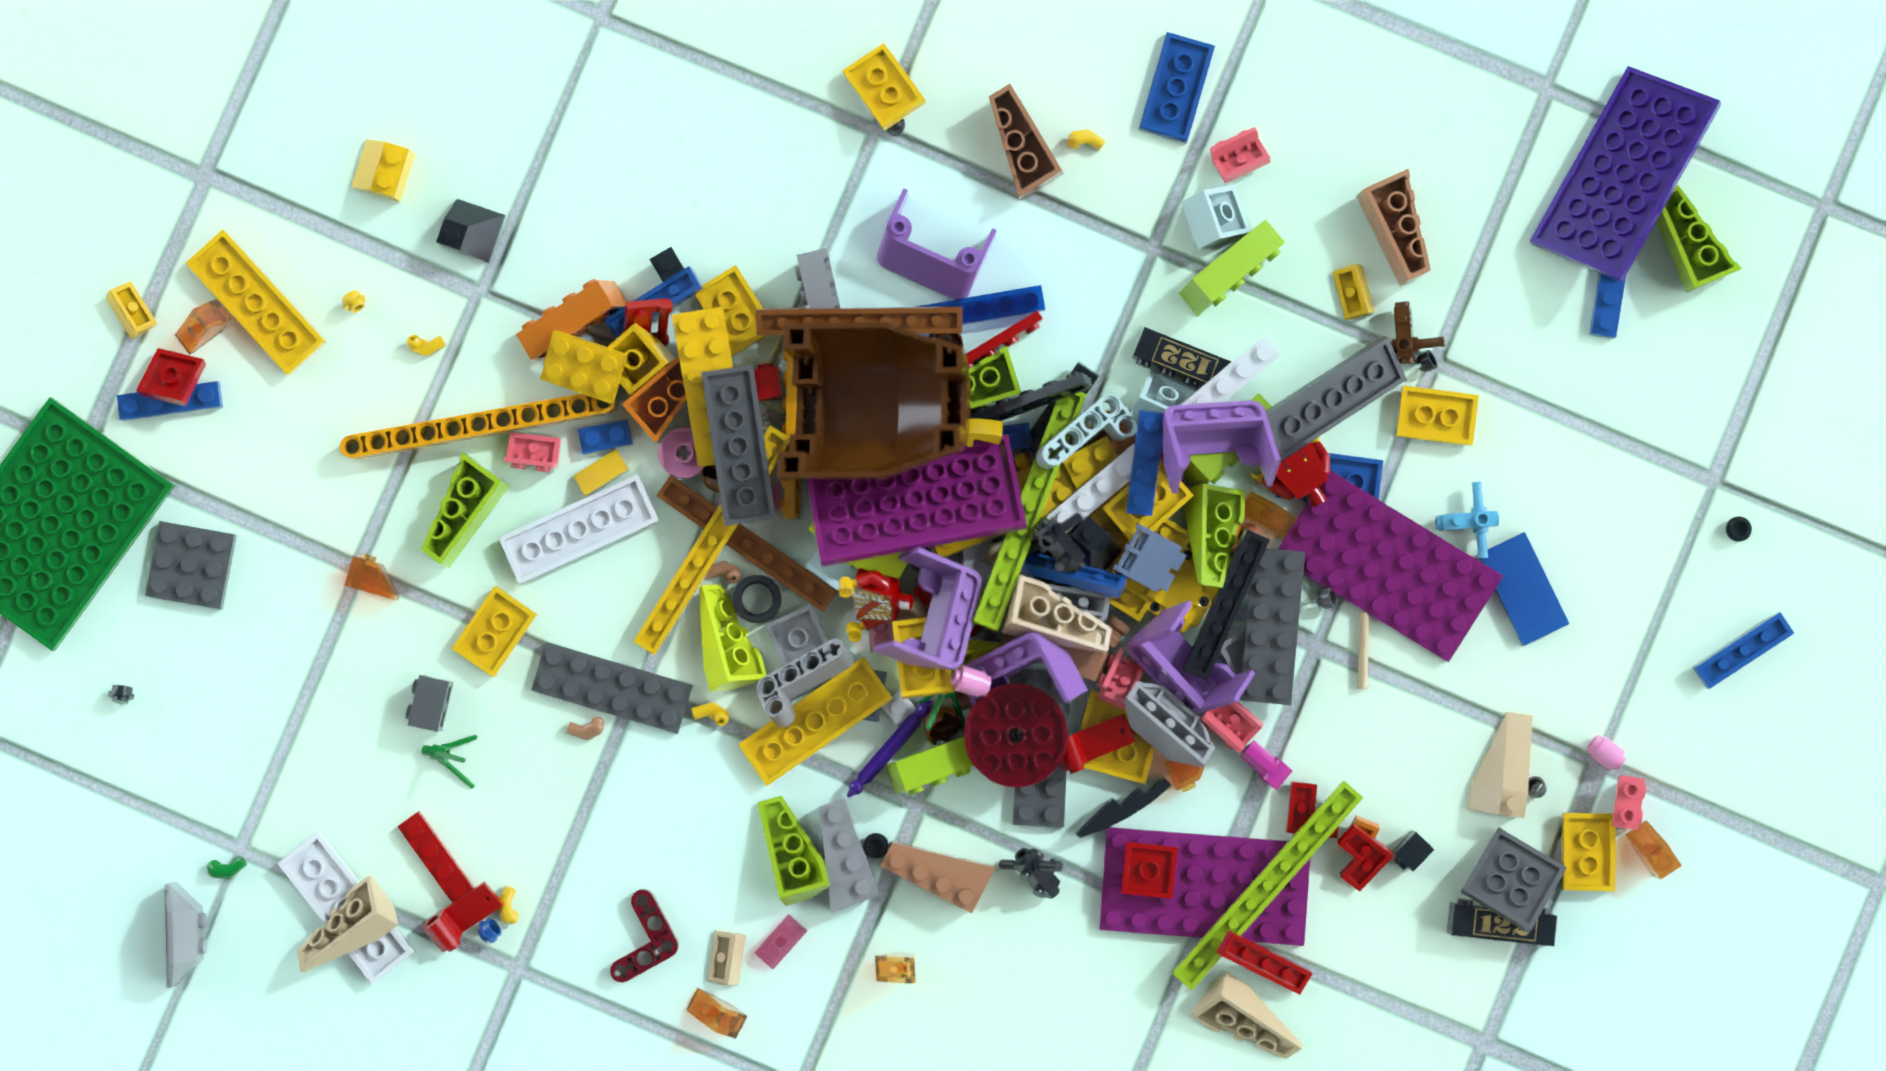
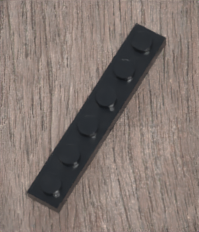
M1073 372L1066 375V379L1059 382L1049 381L1044 383L1042 388L1035 391L1031 389L1019 393V397L1011 400L1010 398L998 400L996 405L989 408H977L972 411L973 414H970V419L1004 421L1093 388L1092 382L1087 375Z
M1245 528L1231 559L1223 588H1218L1182 668L1184 671L1208 680L1271 539Z

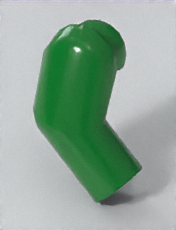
M240 855L228 865L221 864L217 860H211L207 864L208 874L212 878L231 879L247 866V862Z

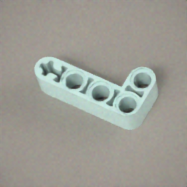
M1111 394L1105 395L1095 401L1041 447L1036 454V461L1041 468L1051 469L1067 459L1102 428L1112 439L1124 441L1136 433L1137 421L1116 396ZM1103 402L1110 406V414L1104 412L1102 408ZM1084 418L1091 421L1092 430L1084 426ZM1119 422L1126 425V434L1120 431ZM1065 434L1072 436L1074 439L1073 446L1066 443ZM1057 448L1059 452L1049 460L1047 456Z

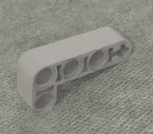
M833 639L760 679L756 686V692L766 715L779 727L789 726L795 719V711L791 700L847 670L853 664V654L841 640Z

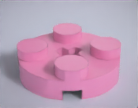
M676 428L670 431L659 444L658 458L667 473L680 479L693 478L701 473L703 467H698L691 428ZM682 446H686V449L691 451V455L687 456V460H682L681 456H677V452L681 451Z

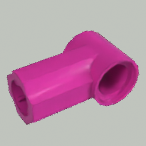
M1255 740L1248 744L1240 755L1242 760L1260 774L1259 776L1275 790L1293 772L1283 761L1276 756L1273 757Z

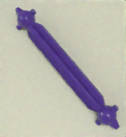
M931 699L925 703L918 704L916 712L910 714L862 768L857 780L849 783V790L846 795L848 798L861 794L864 785L871 783L920 727L922 719L931 710L933 704Z

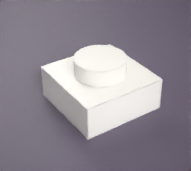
M901 690L892 696L893 699L882 706L896 725L916 711L909 698L902 699Z

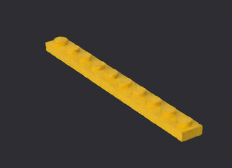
M771 425L764 434L769 475L778 463L779 452H785L790 444V437ZM721 503L633 640V642L653 655H656L739 525L724 526Z

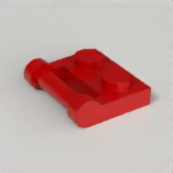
M653 299L626 302L623 333L635 323L651 333L652 313L659 312L657 332H652L651 334L658 338L665 347L668 346L669 335L667 332L669 313L672 312L673 307L672 301L669 299Z

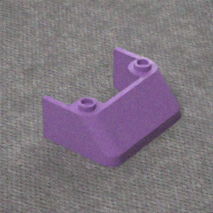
M903 188L888 220L877 251L879 265L888 271L955 301L965 300L970 295L996 238L997 230L991 229L982 251L974 247H965L959 251L955 261L908 240L912 232V224L907 217L901 215L909 198L908 190Z
M1248 400L1174 405L1165 410L1163 417V463L1172 493L1178 492L1183 471L1189 465V455L1236 451L1237 457L1242 464L1250 467L1261 466L1266 485L1272 486L1281 459L1265 409L1260 403Z
M919 547L899 554V560L920 568L918 583L924 591L933 594L921 641L914 638L904 640L902 643L891 641L875 646L874 651L908 665L945 670L959 667L964 660L982 589L981 576L970 568Z
M1186 601L1160 612L1132 637L1127 645V651L1158 685H1163L1195 714H1200L1237 702L1255 672L1249 670L1235 675L1226 664L1215 663L1208 680H1205L1182 669L1192 648L1188 641L1178 632L1184 626L1183 618L1192 605L1190 601Z
M1029 632L964 665L983 671L987 676L991 677L989 691L1000 685L1010 684L1007 677L1041 660L1044 661L1065 703L1088 690L1070 654L1065 649L1035 632ZM967 694L972 706L982 697L981 695L975 697Z

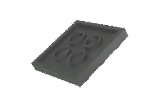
M159 521L145 596L223 610L237 535Z
M1498 827L1460 893L1529 933L1567 867Z

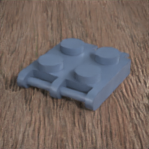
M1137 523L1135 526L1137 528L1129 544H1125V551L1118 564H1114L1112 568L1155 592H1158L1159 588L1167 592L1175 578V575L1169 572L1170 568L1178 571L1187 555L1180 552L1182 549L1180 545Z

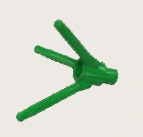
M953 689L952 693L937 694L939 695L925 728L930 730L943 699L952 698L955 710L960 714L961 728L964 733L966 722L956 691ZM935 695L924 696L918 704L927 702Z
M477 735L441 745H423L422 755L430 756V759L437 760L471 789L475 787V784L448 762V759L465 763V758L450 754L451 748L476 740L478 738Z

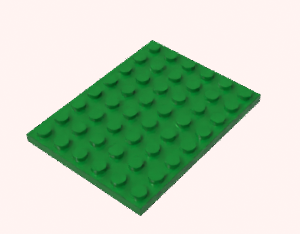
M53 397L48 398L0 464V614L49 650L56 651L175 488V485Z

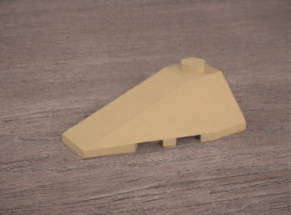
M1506 711L1493 738V742L1471 782L1467 809L1525 818L1533 715Z
M368 875L352 887L345 895L347 900L339 909L334 908L329 913L331 918L323 928L318 927L298 949L300 971L306 972L377 941L398 925L395 906L373 876Z
M1225 972L1211 982L1191 1012L1190 1017L1210 1030L1219 1033L1221 1029L1234 1034L1233 1039L1242 1041V1039L1250 1040L1256 1043L1257 1048L1285 1059L1303 1048V1044L1249 986L1228 972Z

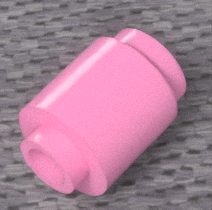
M961 665L952 672L950 682L953 684L955 691L979 697L980 695H987L991 685V677L987 676L983 671Z
M1597 734L1586 748V751L1590 753L1589 756L1608 771H1611L1613 768L1618 770L1626 760L1623 756L1625 751L1606 736L1602 737Z

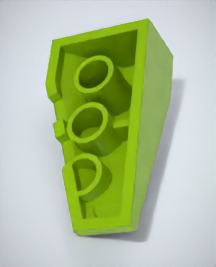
M782 795L757 802L779 899L783 904L787 906L809 900L828 888L830 883L825 862Z

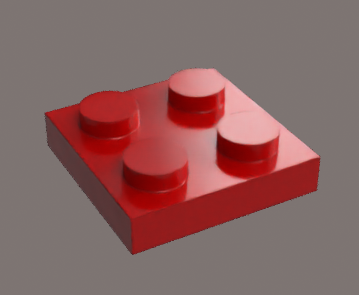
M157 348L136 390L141 396L186 406L206 366V362L202 358Z
M1126 841L1121 893L1173 899L1178 847Z

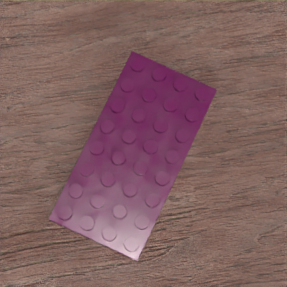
M1008 434L1002 435L1000 444L974 440L972 447L965 446L962 452L888 479L807 480L822 567L910 551L918 547L926 548L1027 529Z
M1330 470L1327 476L1328 481L1319 486L1327 500L1314 508L1308 499L1277 549L1305 552L1303 574L1326 588L1331 587L1332 592L1449 663L1503 578V575Z
M1109 827L1106 829L1099 930L1202 938L1288 841ZM1126 841L1178 847L1173 899L1121 893ZM1311 858L1241 936L1259 943L1304 946Z

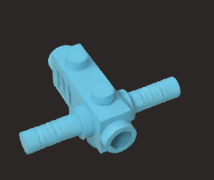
M1482 481L1471 482L1473 493L1471 513L1435 516V527L1437 531L1473 529V533H1476L1478 559L1488 558L1486 532H1489L1488 527L1499 526L1498 511H1487V507H1484Z

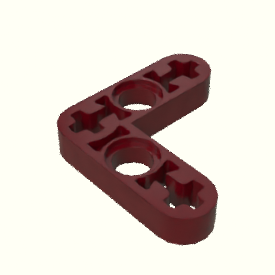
M642 888L637 890L631 897V905L650 942L617 959L612 964L610 974L617 982L623 983L669 959L679 949L678 938L656 897L648 889ZM638 894H642L643 897L648 896L650 899L647 901L649 909L654 906L657 911L650 912L643 917L642 913L647 910L643 904H637L636 901L639 900ZM651 916H658L662 920V927L659 930H652L649 927L648 920ZM663 939H666L667 942L672 941L674 943L671 947L672 952H669L667 949L659 953V956L662 958L657 959L656 952L651 945L654 944L655 949L664 944ZM641 951H647L651 954L652 961L650 964L642 965L639 963L638 954ZM632 957L634 965L639 970L635 972L634 967L626 972V977L622 974L617 975V964H621L624 967L631 963L628 958Z

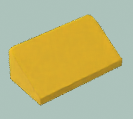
M1354 264L1332 271L1345 320L1375 312L1362 264Z
M131 281L108 291L106 300L131 340L157 325L156 320Z
M615 449L573 476L584 496L588 497L627 473L630 469L618 450Z

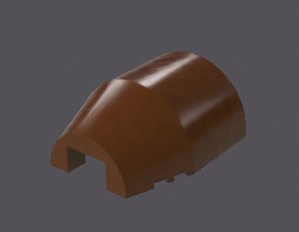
M886 322L784 324L783 350L793 358L792 384L797 388L796 432L795 435H790V451L779 452V479H888L962 452L965 449L970 425L971 395L969 368L963 347L933 337L929 338L911 330L898 328Z

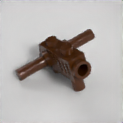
M1410 301L1394 303L1396 339H1392L1390 343L1395 354L1398 356L1400 364L1415 363V352H1419L1420 349L1445 346L1444 336L1419 339L1418 336L1414 337Z

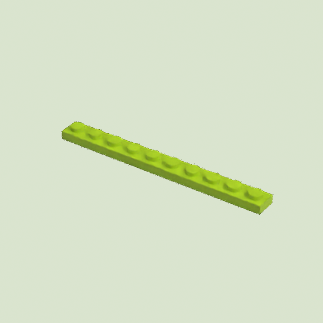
M1079 392L1056 401L1038 450L1079 416L1087 394ZM1065 434V441L1067 444L1069 443V440L1071 438V435ZM1056 448L1051 451L1047 456L1048 459L1051 460L1059 450ZM1035 455L1021 492L1027 529L1006 533L973 623L995 632L998 631L1036 531L1034 526L1040 520L1060 464L1051 469L1041 468L1036 461Z
M1342 780L1172 973L1192 991L1221 959L1222 956L1216 950L1227 931L1231 930L1242 935L1364 797L1345 780Z

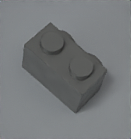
M419 675L412 685L411 693L414 694L413 703L409 704L406 710L405 718L409 719L407 725L441 732L454 681L428 675Z

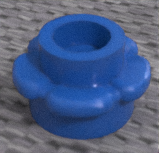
M491 918L485 922H479V937L484 942L494 943L497 941L502 933L497 922Z

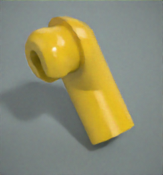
M1089 129L1072 131L1067 139V145L1072 149H1077L1080 144L1088 143L1100 151L1106 140Z
M410 335L406 341L408 348L412 352L422 356H429L447 346L441 335L430 341L422 339L418 335Z
M715 702L691 708L695 720L708 716L718 726H724L728 723L729 714L727 710Z
M508 885L504 886L499 897L504 905L498 909L501 921L505 924H515L519 919V914L512 909L511 901L516 889Z

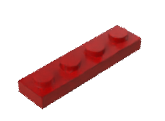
M1038 310L966 353L968 368L970 369L975 366L974 363L980 359L997 353L995 350L1003 345L1008 348L1019 341L1017 337L1026 332L1027 335H1030L1040 329L1039 323L1042 322L1043 318Z
M420 811L397 826L451 902H454L475 888Z
M1231 930L1227 931L1216 950L1220 956L1301 995L1313 974L1309 969Z

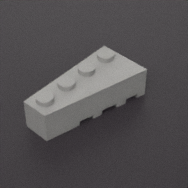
M823 248L797 254L799 266H795L797 280L802 281L804 290L800 291L803 306L808 305L809 308H841L827 249Z
M845 796L821 805L819 811L826 870L830 883L828 887L831 913L879 896L880 890L863 849V844Z

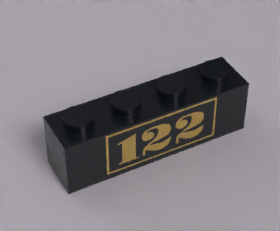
M1144 327L1132 356L1136 360L1135 364L1146 369H1150V366L1160 369V374L1169 378H1174V375L1184 379V384L1195 388L1198 385L1203 386L1232 362Z
M1458 898L1457 903L1450 902L1447 933L1453 936L1554 947L1557 915L1550 913L1549 908H1544L1532 930L1527 933L1484 906L1473 905V900Z

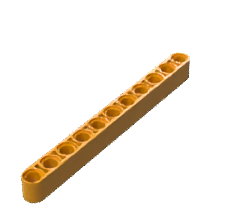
M575 394L352 434L341 440L340 450L348 458L355 460L609 415L616 410L618 401L615 398L614 403L610 404L608 408L601 409L598 399L584 394ZM579 400H583L586 404L585 410L582 413H575L574 404ZM559 405L561 409L559 416L551 418L549 416L550 407ZM529 409H533L535 411L534 420L532 422H525L524 413ZM508 414L510 416V423L505 427H501L499 425L500 416ZM479 418H483L485 421L484 429L475 431L474 422ZM458 423L460 426L459 433L451 436L449 434L450 425ZM432 427L435 435L431 440L426 441L424 432L427 428ZM408 432L410 436L408 443L401 445L399 443L400 434ZM382 436L384 438V446L376 450L374 441L377 437ZM353 441L359 443V450L355 454H351L349 451V445Z

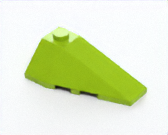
M1202 483L1188 488L1194 496L1185 503V517L1198 585L1223 588L1231 562L1229 556L1233 545H1236L1238 539L1236 536L1237 530L1245 517V491Z

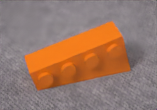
M679 355L622 404L655 443L686 401Z

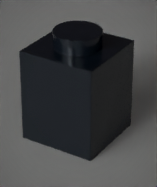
M672 247L649 259L662 282L685 269Z
M1411 830L1392 850L1395 856L1393 861L1403 871L1408 868L1414 872L1435 849L1416 831Z

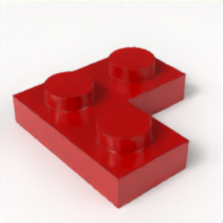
M1291 781L1286 833L1295 834L1316 811L1315 804L1318 784ZM1339 826L1328 838L1338 839Z
M1355 823L1337 840L1338 846L1354 857L1339 873L1340 877L1359 892L1394 857L1392 850Z

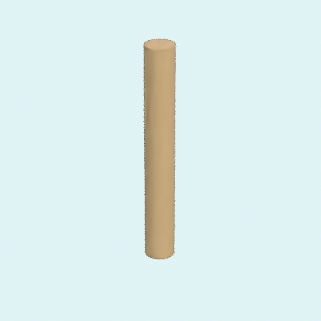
M1359 612L1357 689H1368L1369 614L1367 612Z

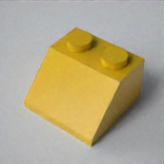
M366 139L351 187L401 202L415 154L410 149L399 145Z
M636 323L608 346V348L628 354L620 384L629 395L637 392L675 359L658 338Z

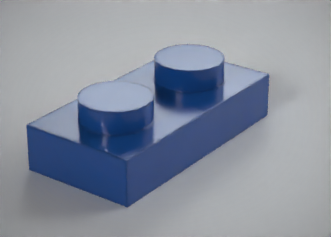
M628 419L577 429L583 455L633 445Z

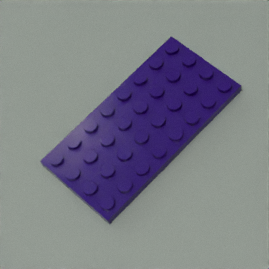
M1627 66L1530 239L1531 244L1623 282L1720 109L1721 101Z

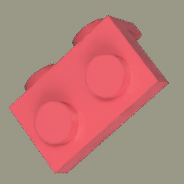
M1256 127L1243 130L1236 136L1225 141H1219L1210 148L1212 163L1225 184L1271 163L1269 154L1259 140Z
M510 432L507 457H504V462L510 463V468L525 470L526 465L536 466L535 471L551 473V468L558 469L562 438Z
M1120 647L1117 655L1112 653L1106 666L1110 668L1108 674L1103 673L1097 687L1101 689L1098 699L1126 710L1124 699L1133 685L1141 680L1144 669L1135 660L1123 656L1125 649Z
M1239 701L1206 711L1201 718L1208 730L1213 733L1216 732L1223 738L1227 747L1235 749L1239 753L1264 725Z
M1623 775L1618 776L1612 826L1634 830L1639 829L1643 818L1642 800L1646 795L1645 779Z

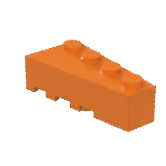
M592 279L582 286L583 290L577 294L573 292L562 299L563 303L559 306H551L541 313L542 317L535 321L533 319L521 326L523 330L518 332L516 336L530 360H542L546 357L554 330L579 337L589 331L590 324L605 322L604 319L610 316V312L623 308L627 301L615 281Z

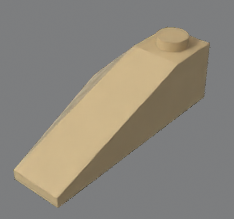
M1022 575L1018 577L1004 613L1002 633L1019 638L1029 632H1035L1059 646L1105 654L1108 652L1111 627L1087 611L1083 612L1072 605L1071 600L1065 596L1062 598L1050 590L1052 587L1046 583Z

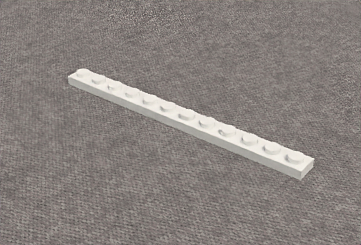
M1263 335L1180 405L1227 401L1280 357L1281 353L1268 337ZM1163 438L1160 455L1163 454ZM1135 443L1046 517L1048 519L1053 517L1057 522L1062 523L1075 513H1079L1083 519L1091 514L1130 481ZM1034 533V536H1033V539H1032L1033 541H1035V540L1037 539V536L1035 535V533ZM1041 548L1040 550L1044 553L1047 549Z

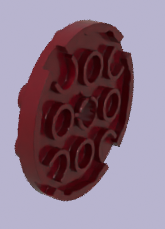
M1010 683L991 689L986 696H982L974 704L965 723L964 741L972 764L987 779L1006 787H1027L1047 778L1061 763L1068 743V727L1060 706L1049 694L1032 685ZM1013 728L1021 729L1024 734L1022 741L1017 743L1011 741L1009 731Z

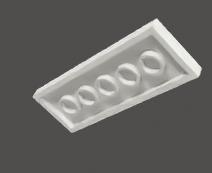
M637 474L507 533L498 539L518 583L523 584L660 520L641 478Z
M321 831L316 832L277 863L324 924L331 918L329 913L334 908L339 909L347 900L345 895L360 882ZM395 927L379 940L347 954L373 985L411 955L414 950Z

